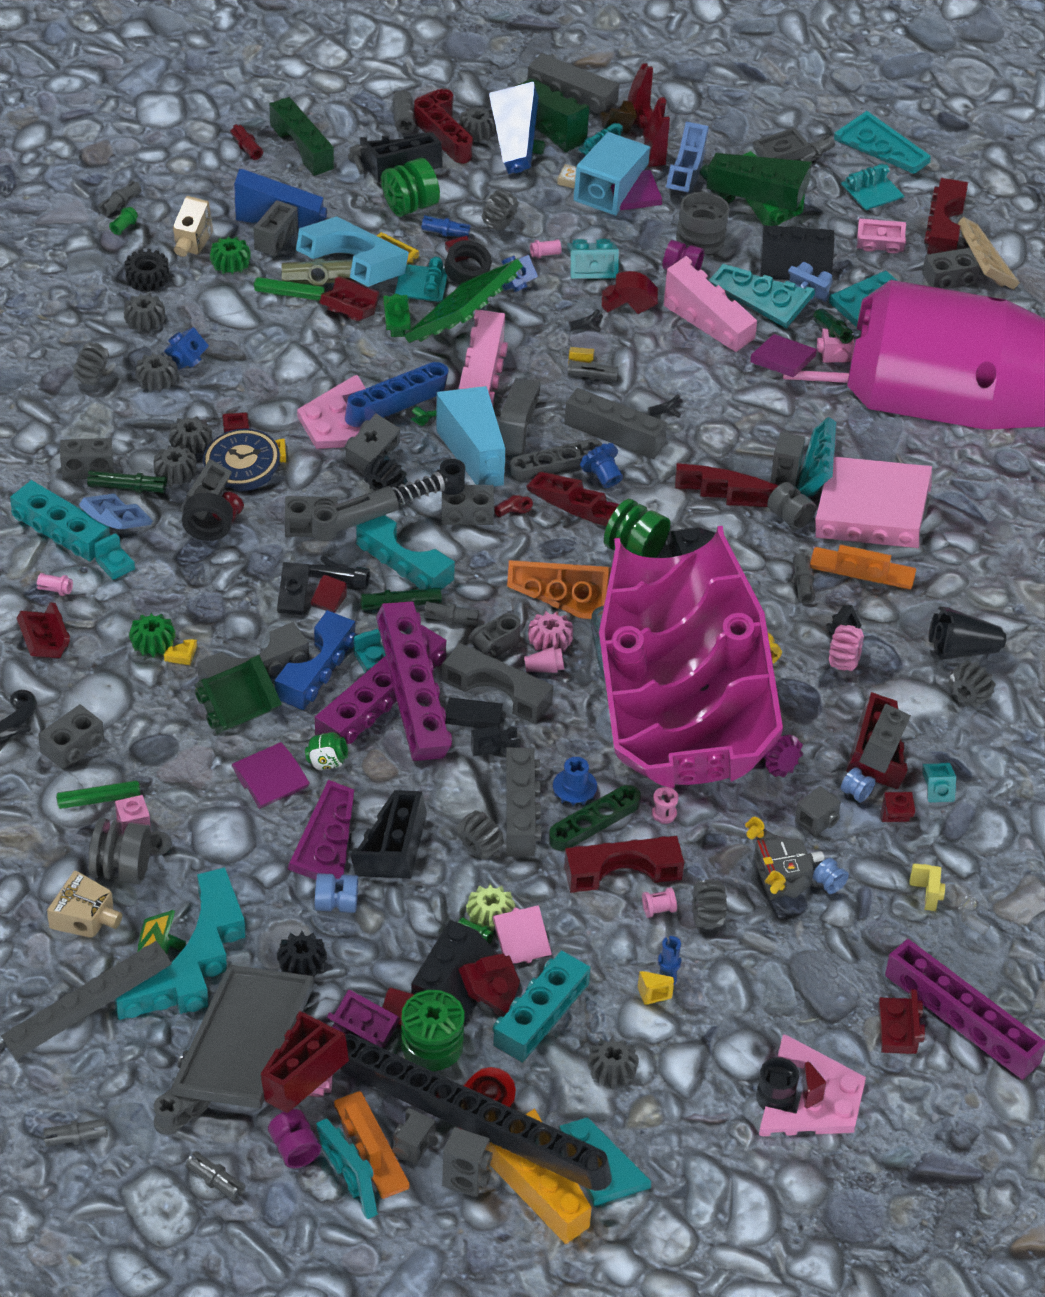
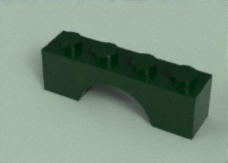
M290 96L269 103L270 126L280 138L288 135L293 137L299 148L302 163L311 174L316 176L333 170L334 147Z

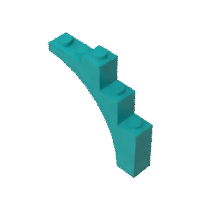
M225 867L197 874L201 911L190 940L171 962L170 966L115 999L118 1020L135 1018L144 1013L165 1010L177 1005L179 1014L196 1012L201 1008L208 1007V991L204 978L214 977L226 971L227 960L223 943H231L245 938V919Z

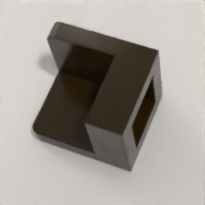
M623 100L619 109L612 108L609 113L601 112L599 117L604 129L615 123L622 126L623 133H629L637 114L632 102Z

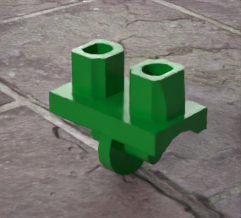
M393 294L391 297L383 296L386 330H390L391 337H404L405 330H411L408 295Z

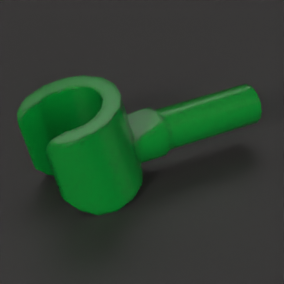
M417 406L412 410V413L416 416L412 417L411 420L420 426H424L430 418L436 416V410L426 412Z

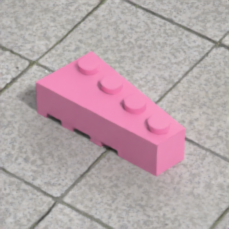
M476 310L474 316L475 327L471 329L470 346L467 348L465 367H463L459 389L487 386L492 406H494L495 392L493 390H498L500 376L497 374H502L504 359L501 358L506 357L508 343L504 342L505 313Z

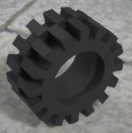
M140 249L138 254L134 251L132 256L128 255L127 260H125L126 281L128 285H132L133 289L139 287V291L142 292L144 288L147 289V292H151V288L159 290V285L164 287L165 282L168 283L169 263L168 258H165V254H159L158 250L152 252L151 249H147V252H144L143 249Z

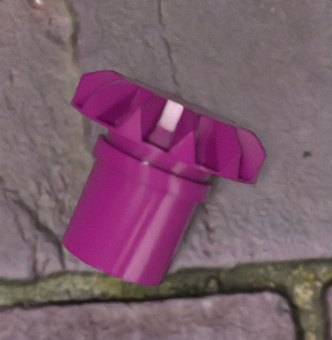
M793 735L781 736L775 746L763 757L766 759V768L770 774L775 777L780 776L784 778L787 773L794 772L795 765H800L798 760L803 756L801 751L803 744L797 737Z

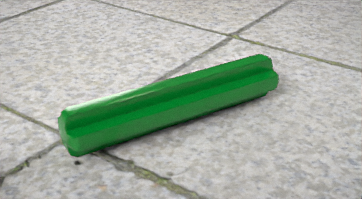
M257 277L254 281V290L257 292L320 301L321 294L325 293V288L321 286Z
M135 780L58 792L56 794L57 806L59 809L131 798L140 795V786L138 781Z

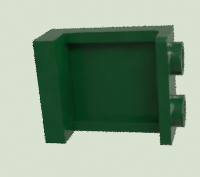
M260 655L207 679L203 678L195 684V696L198 702L204 705L208 713L206 714L208 725L211 729H215L217 735L276 710L282 705Z

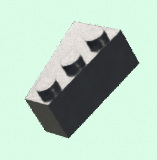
M433 132L404 134V139H389V135L382 136V140L367 141V137H360L361 162L378 183L381 182L384 170L394 168L397 165L404 166L405 163L420 157L426 159L433 170L443 167L442 143Z
M394 790L378 813V820L371 829L368 828L364 833L362 843L350 853L355 875L362 877L412 878L427 816L422 791Z

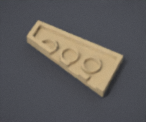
M963 217L957 224L961 226V235L966 239L984 275L992 278L999 286L1003 287L1005 285L1014 290L1020 282L979 225Z

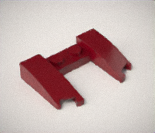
M642 63L632 82L627 101L632 102L637 114L633 124H638L639 129L643 130L644 144L650 146L648 167L666 165L670 117H664L666 99L665 97L658 98L655 108L652 110L650 103L653 67L648 66V63Z

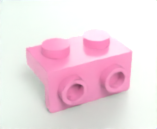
M859 218L856 248L868 252L875 250H884L892 254L904 252L906 222Z

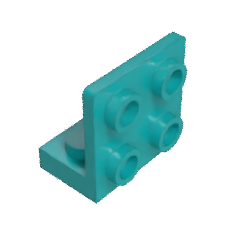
M573 239V243H567V249L570 252L571 279L616 278V274L619 273V249L615 243L610 242V239H596V243H587L586 239Z

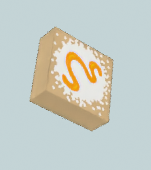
M565 164L558 176L557 184L575 188L576 167Z

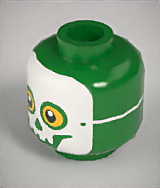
M335 732L314 735L309 740L308 747L305 748V757L307 762L312 763L315 769L319 771L338 768L348 758V746L345 739Z

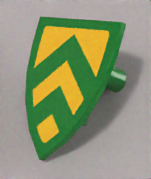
M175 910L144 919L137 952L155 941L158 942L166 954H168L169 947L179 951L185 948V940L169 934Z

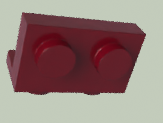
M338 276L335 279L333 290L321 294L320 304L328 306L327 309L332 312H342L347 314L352 320L362 321L375 315L380 293Z
M50 602L45 613L20 611L16 619L30 656L61 658L65 648L69 645L70 635L65 628L62 614L59 612L56 603Z

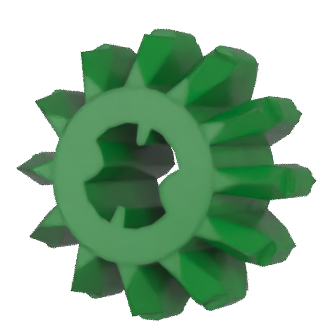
M228 236L227 239L219 238L218 242L212 243L210 261L215 271L221 270L222 274L230 272L233 275L234 272L242 273L243 269L248 268L251 251L249 246L246 245L245 240L239 241L238 237L231 239Z
M152 612L150 616L140 615L139 620H133L132 628H130L129 638L134 651H140L142 656L149 653L153 658L156 653L164 655L165 651L173 645L174 638H176L171 619H165L163 614L154 616Z

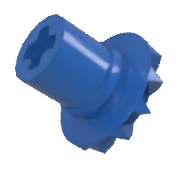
M604 443L599 447H595L592 451H588V454L583 456L580 463L582 470L587 473L593 472L596 474L606 489L615 486L624 477L615 463L614 458L618 454V449L613 443Z
M571 757L566 760L564 770L554 778V796L559 797L562 803L570 802L572 806L576 803L585 805L587 800L594 799L597 792V781L589 773V764L585 759Z

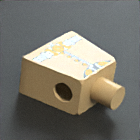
M186 196L173 226L176 244L174 252L177 255L185 257L188 252L199 254L213 233L209 201Z
M75 870L47 909L49 928L89 938L95 937L103 925L117 929L123 916L121 912L113 909L112 892Z

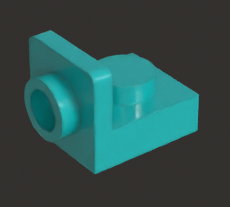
M116 533L94 544L96 562L112 580L135 570V562L121 548L120 537Z
M379 629L354 636V655L364 673L386 656L384 647L381 644Z
M923 764L922 775L927 783L928 802H954L956 796V774L951 764Z

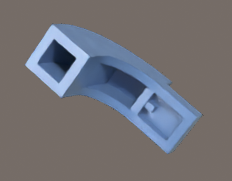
M691 122L685 123L679 154L675 164L670 166L666 188L687 193L693 191L706 151L704 149L709 126Z

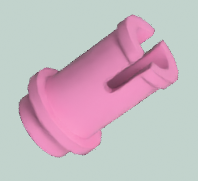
M535 240L534 243L530 244L531 256L540 259L541 256L560 255V240L543 242Z
M40 573L37 579V589L58 592L60 596H65L71 593L73 580L69 579L67 575L58 577Z

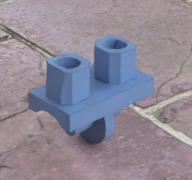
M802 262L797 268L791 266L788 270L790 274L789 282L795 283L797 287L804 289L806 287L814 288L815 295L812 299L815 297L824 302L828 300L829 288L832 284V275L823 271L816 277L812 275L813 267L808 263Z

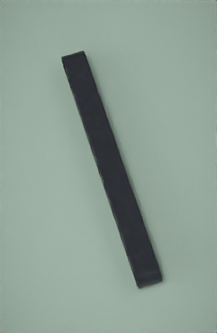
M345 1034L349 1061L340 1068L343 1073L465 1131L490 1138L489 1142L590 1190L600 1191L610 1185L612 1174L606 1153L601 1149L352 1034Z

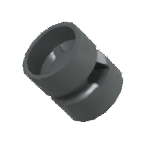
M789 482L780 484L774 489L768 499V508L777 516L782 517L783 521L795 530L807 525L816 512V504L806 495L801 494V491Z

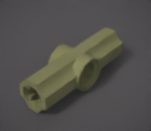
M315 259L311 262L282 263V281L321 286L325 283H335L336 277L341 276L355 282L356 280L350 278L353 260L326 261L324 259ZM321 268L325 275L321 277L316 276L313 273V269Z

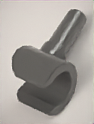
M357 144L349 148L348 159L354 161L359 173L363 174L365 171L360 161L361 150L360 145Z

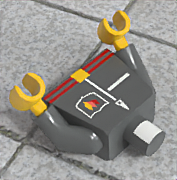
M752 817L745 823V827L749 828L746 835L749 839L756 838L757 840L753 859L769 900L782 896L797 898L811 885L813 870L825 860L822 851L807 853L801 839H789L774 835L764 828L765 826L761 819Z

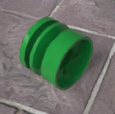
M420 157L405 163L404 166L397 165L382 172L383 193L387 204L396 216L402 217L417 211V208L425 209L439 203L440 188L438 179L432 166L426 159Z
M628 498L611 515L605 529L603 542L605 547L615 550L614 539L620 538L623 547L631 553L643 557L657 558L667 541L671 522L668 517L653 510L648 511L646 506Z
M426 990L416 993L407 1000L402 1009L401 1050L405 1059L431 1071L449 1068L458 1061L463 1052L464 1010L461 1003L453 995L441 990Z

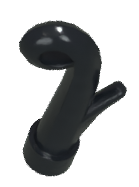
M325 556L320 557L321 562L325 565L310 564L309 577L322 578L323 575H327L346 584H351L354 588H368L370 581L369 568H350L335 563Z
M21 689L13 692L10 696L11 704L18 710L0 721V742L12 736L31 731L29 725H20L36 709L37 700L32 692Z

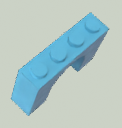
M337 216L299 228L296 251L312 259L332 253L353 254L350 278L367 287L405 274L409 254L408 251Z

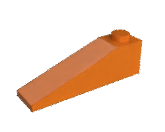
M509 560L507 587L541 600L557 609L564 610L578 618L601 620L612 567Z

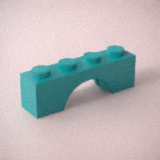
M384 515L356 526V545L363 551H367L376 557L382 564H386L395 570L401 577H405L414 583L419 589L440 587L442 590L454 581L455 561L437 549L416 552L400 546L397 543V522Z

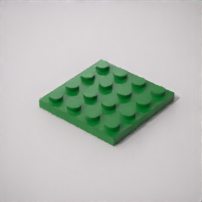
M517 258L460 284L403 336L409 343L415 340L422 342L431 334L436 336L445 328L448 330L453 328L460 321L462 324L467 322L474 316L473 311L475 309L479 310L489 303L487 298L490 296L494 297L503 290L502 285L504 283L508 284L518 276L516 272L523 265Z

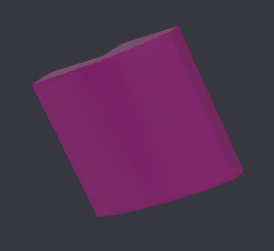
M282 742L231 765L243 788H248L259 809L299 792L310 784L301 767Z

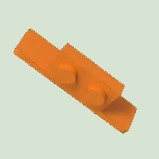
M840 545L838 551L815 547L810 561L811 569L905 589H912L916 574V568L890 563L892 555Z
M358 1091L334 1100V1107L342 1121V1128L346 1137L351 1138L359 1153V1157L362 1160L366 1159L373 1169L374 1177L371 1179L380 1197L384 1199L408 1190L409 1181L362 1092Z

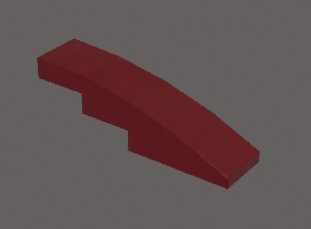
M677 463L676 489L700 490V497L726 498V505L768 507V499L774 489L778 487L776 484L731 470L704 465Z
M539 472L526 486L529 492L572 515L607 526L611 515L620 505L608 502L605 493L584 489L582 480Z

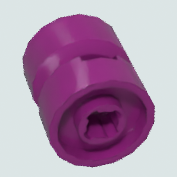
M671 240L666 248L662 267L664 270H667L687 256L692 260L691 266L699 271L703 264L704 249L692 245L686 248L684 243Z
M292 1109L288 1114L282 1112L270 1121L268 1133L274 1144L278 1147V1152L288 1168L303 1167L319 1156L321 1145L301 1110Z

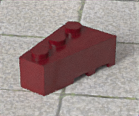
M871 692L862 711L846 772L849 773L851 769L857 767L865 777L871 776L875 779V782L899 790L908 771L903 755L905 749L904 742H901V739L885 773L859 762L885 704L898 709V702L896 700Z
M302 1011L298 1012L295 1025L291 1030H287L280 1049L276 1048L260 1074L265 1102L287 1114L349 1061L345 1033Z

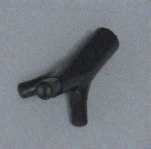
M596 309L585 318L570 321L569 328L571 331L591 328L600 332L601 328L594 323L602 319L603 315L599 314L600 311Z
M676 394L671 400L663 404L648 407L649 415L656 416L668 413L679 418L681 413L674 408L680 405L683 400L679 394Z

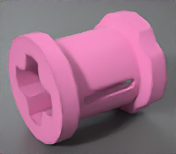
M658 788L653 795L655 807L652 809V817L655 821L662 824L672 823L677 817L675 806L678 803L679 797L673 788Z
M672 887L665 889L663 892L649 894V892L642 893V904L647 918L653 917L656 913L670 911V913L677 912V901Z

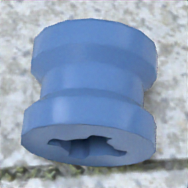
M857 767L853 768L844 778L841 784V791L846 794L851 793L856 801L859 803L863 802L872 792L875 779L871 776L865 777L860 769Z
M827 858L822 861L813 872V879L817 883H822L824 890L829 894L838 892L849 878V873L843 868L839 869L837 862L833 858Z

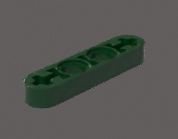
M623 785L555 823L549 830L550 846L555 850L565 851V848L574 847L639 809L641 792L635 786ZM601 808H610L613 810V813L603 815L599 810ZM586 820L591 823V826L582 828L576 823Z

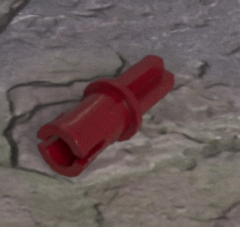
M234 124L230 133L238 142L239 148L245 150L252 160L260 159L264 151L255 142V137L248 133L242 125Z

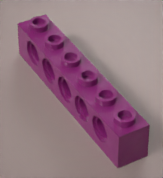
M413 601L382 604L376 620L412 761L442 759L452 746V735L446 729V713L444 707H441L439 702V686L433 679V663L427 656V640L425 635H422L420 629V613L416 612Z
M420 625L422 635H425L427 640L428 659L432 660L434 669L437 666H441L446 660L447 640L427 627ZM386 656L315 716V735L335 732L345 739L347 745L352 744L362 731L370 728L378 717L393 707L394 703L397 702Z
M907 938L889 954L885 976L908 994H910L911 989H917L918 1000H922L925 1007L1020 1079L1024 1080L1041 1064L1045 1051V1040Z

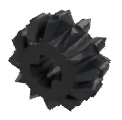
M378 455L373 458L363 471L364 481L370 485L369 489L374 491L387 486L398 489L401 484L406 485L408 482L406 472L401 469L402 466L398 465L395 459L390 460L386 455L383 457Z
M301 931L298 936L290 933L288 940L281 939L277 960L279 961L281 972L308 975L315 978L316 972H323L324 963L327 960V951L324 948L323 940L316 939L314 932L306 936Z

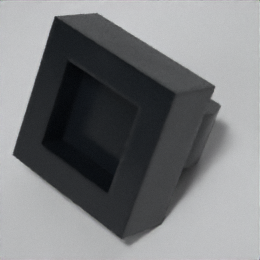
M843 605L840 611L832 616V623L826 624L829 633L834 635L835 629L840 625H851L858 629L862 626L852 605Z

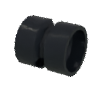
M774 1057L762 1064L756 1092L757 1102L762 1109L765 1110L766 1106L789 1111L793 1107L799 1081V1070L793 1062L782 1057Z

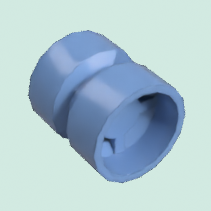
M317 873L315 911L331 912L335 907L338 908L339 912L356 913L358 875H342L339 879H336L334 874Z

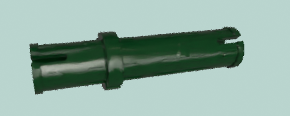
M822 308L814 312L813 317L816 318L814 321L824 329H828V333L832 338H838L844 344H848L853 340L854 335L852 333L854 332L847 327L844 321L836 319Z
M90 470L88 472L90 477H87L88 487L135 490L136 493H142L143 491L165 493L166 488L164 487H167L166 477L144 476L143 473L139 472L137 475Z
M440 587L397 592L384 590V592L360 594L362 611L380 609L382 604L413 601L414 606L426 605L427 601L436 604L442 603Z

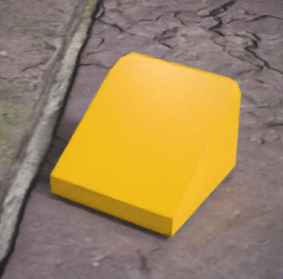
M570 347L568 364L569 360L591 363L594 359L595 349Z
M646 971L639 972L638 991L644 1005L672 998L674 988L673 977Z

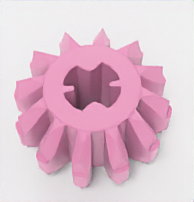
M545 611L543 616L536 614L534 620L530 621L528 639L529 644L534 646L535 651H543L554 647L555 649L561 648L562 652H565L566 648L571 645L573 641L572 622L568 621L567 615L559 616L557 611L554 614H549Z
M840 625L835 629L829 650L831 667L842 671H853L858 666L864 644L862 629L851 625Z

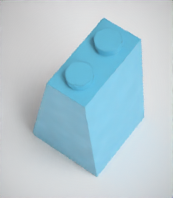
M607 132L576 167L573 201L616 216L620 210V204L649 163L650 146ZM613 184H615L614 197L610 188Z
M487 386L437 392L436 431L456 459L461 460L465 464V471L476 485H493V487L504 485L505 446Z

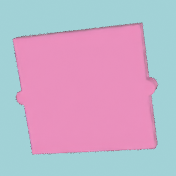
M539 905L521 910L514 908L512 912L493 916L501 951L505 953V956L510 955L513 964L521 962L529 964L533 959L552 955Z

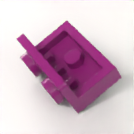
M348 989L335 1014L329 1012L327 1018L334 1022L333 1028L345 1034L352 1032L359 1036V1038L383 1049L401 1020L400 1017Z

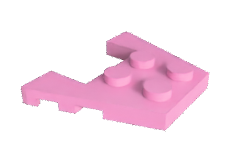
M358 375L349 378L297 409V417L316 449L344 448L349 438L355 437L359 433L360 427L350 426L344 418L349 395L366 389Z
M783 1035L778 1057L788 1059L796 1067L804 1069V1064L809 1061L826 1081L824 1098L819 1103L806 1109L804 1107L802 1089L797 1113L765 1106L759 1136H771V1133L785 1132V1135H797V1132L815 1131V1134L854 1133L866 1077L788 1035Z

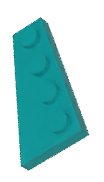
M865 111L834 133V140L913 174L931 163V156L868 111Z
M722 264L709 280L714 287L719 285L725 290V294L785 328L790 326L815 295L814 288L806 287L804 289L797 287L792 282L786 281L782 283L773 280V277L766 275L760 277L753 275L751 271Z
M827 417L813 429L796 486L801 491V494L807 497H813L819 488L833 477L836 421L830 417Z

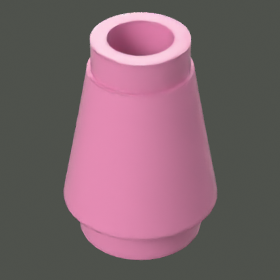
M551 647L524 657L526 672L558 673V670H564L561 648L555 649Z

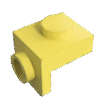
M913 864L909 885L925 887L924 910L936 911L938 900L943 901L945 895V884L940 883L941 867L928 864Z

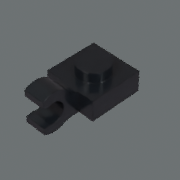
M495 726L471 730L472 755L479 756L500 752V747L520 748L521 740H512V738H517V728H508L500 731L499 727Z

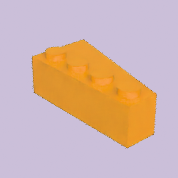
M535 1108L525 1114L542 1122ZM489 1142V1151L493 1153L490 1166L565 1244L590 1227L591 1206L577 1183Z

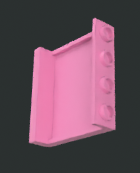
M834 457L833 477L823 486L816 515V538L919 548V534L927 495L932 487V466Z

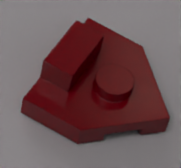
M505 953L484 957L475 963L463 965L459 968L469 997L477 1002L482 1001L493 1008L495 1014L504 1017L510 1009L520 984L510 955L505 956Z

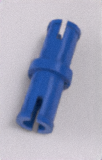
M424 215L421 230L442 234L443 237L449 235L459 238L467 236L469 238L471 225L450 221V218H445L444 220Z
M669 936V943L667 937L662 941V953L658 957V966L660 965L659 974L673 977L675 984L677 982V970L681 967L682 960L681 957L679 958L681 941L675 936Z

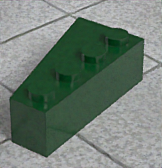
M532 78L518 84L522 85L530 82L535 84L539 97L535 128L540 133L544 134L564 152L584 144L588 136L589 105H579L576 99L572 97L567 99L559 91L552 92L549 86Z
M715 153L708 167L706 189L796 211L809 185L812 162Z

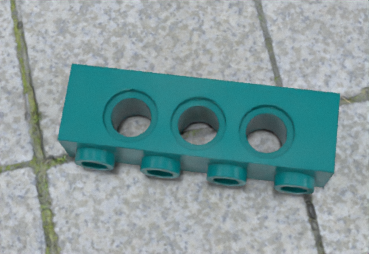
M30 480L10 496L11 513L15 519L26 523L36 532L46 535L56 544H61L71 550L76 556H81L89 562L95 558L94 544L110 536L109 526L95 520L82 509L33 480Z
M562 950L554 959L550 958L539 977H534L529 982L526 992L521 998L516 997L508 1013L504 1017L500 1016L494 1023L492 1032H494L493 1046L523 1063L588 987L591 967Z

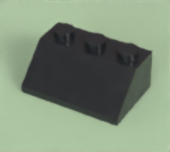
M763 225L760 277L766 275L773 277V279L789 280L790 274L788 270L791 266L797 268L802 262L808 263L813 267L812 275L816 277L823 271L832 275L834 230Z
M449 920L413 979L411 994L415 995L426 990H441L453 995L463 1007L465 1025L478 1002L469 997L459 968L463 965L475 963L481 958L498 955V953L476 929Z

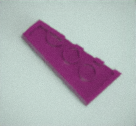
M331 780L327 781L289 862L288 870L314 880L317 878V873L334 874L336 879H339L344 874L354 789Z

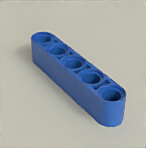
M432 362L349 395L344 417L346 423L353 427H361L364 421L370 420L375 413L384 418L436 397L437 392L445 391L449 372L448 367L440 362Z

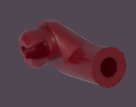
M513 495L495 505L494 512L498 517H502L509 512L524 514L531 510L533 501L528 496Z

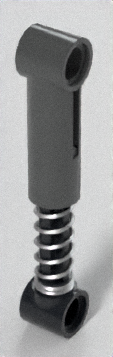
M446 459L440 464V469L432 473L431 477L424 476L423 480L417 478L415 483L409 481L407 486L401 484L398 489L387 486L334 506L318 505L314 507L311 513L312 535L319 541H331L337 536L339 531L398 510V504L404 505L405 501L408 500L413 502V498L421 499L422 495L429 496L430 492L436 494L437 491H442L448 495H457L465 489V464L458 459Z

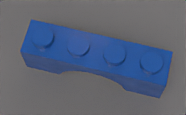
M328 610L324 613L314 627V646L320 653L307 662L287 663L274 681L275 690L281 702L304 710L310 701L313 702L316 699L320 687L323 683H328L336 665L340 666L347 650L354 647V636L358 635L355 633L354 620Z

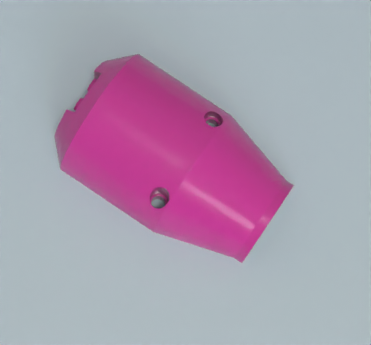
M896 280L888 281L862 299L856 329L861 330V335L855 342L847 386L868 409L984 430L1045 427V318L1006 299Z
M717 526L716 534L703 547L688 554L670 558H649L633 554L623 547L620 538H615V553L599 636L613 744L617 757L629 768L660 785L675 788V784H703L730 778V781H734L744 776L775 746L781 737L783 725L765 613L724 536L723 526ZM705 685H709L708 689L700 691Z

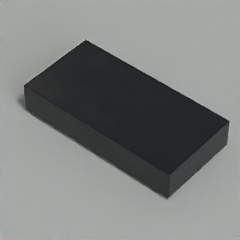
M449 697L445 724L476 728L498 726L500 728L503 703Z

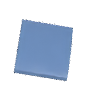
M116 494L85 497L79 504L92 518L116 529L147 526L153 522L138 504L125 505Z

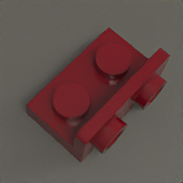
M917 989L910 990L909 998L879 997L878 1014L881 1053L917 1054L919 1042H924L925 1026L919 1023V1018H922L923 1001L918 1000Z

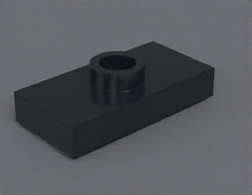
M283 562L277 613L304 615L310 564Z

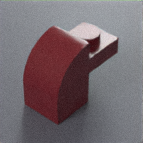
M635 271L621 272L616 274V284L610 285L602 291L601 307L608 313L628 303L637 314H640L658 304V288L642 273Z

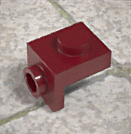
M884 792L880 812L882 822H909L910 817L915 816L916 811L912 792Z

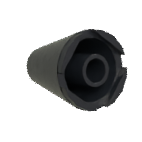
M940 606L938 608L940 613H934L928 638L929 642L934 644V650H930V654L934 659L944 660L998 653L1006 644V633L1003 632L1002 627L955 609Z

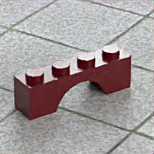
M940 178L939 187L934 186L932 200L935 201L931 202L927 224L928 230H926L924 244L928 245L927 254L957 250L961 226L952 222L949 217L963 215L968 182Z
M661 836L651 839H634L625 842L565 848L564 868L570 893L598 890L600 882L608 873L623 868L641 871L654 883L682 880L684 859L678 836Z

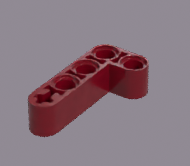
M438 89L416 98L414 101L415 124L424 133L433 132L442 143V150L453 161L460 164L470 162L472 160L473 138L452 118V91Z

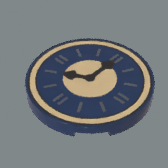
M236 429L218 436L208 445L203 457L204 467L209 459L232 471L225 487L234 488L235 491L252 490L266 484L271 480V476L275 473L281 462L279 448L274 439L268 434L254 429Z

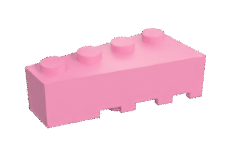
M685 256L669 267L666 274L664 306L735 352L755 339L757 320L737 301L731 302L727 298L725 290L719 285L714 287L707 280L708 275L703 270L697 271L692 267V260Z

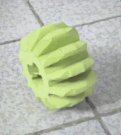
M491 883L487 889L479 886L476 892L470 893L469 901L466 905L469 921L481 927L488 926L490 931L493 932L495 928L493 916L512 912L516 908L511 892H504L503 886L497 889L493 888Z

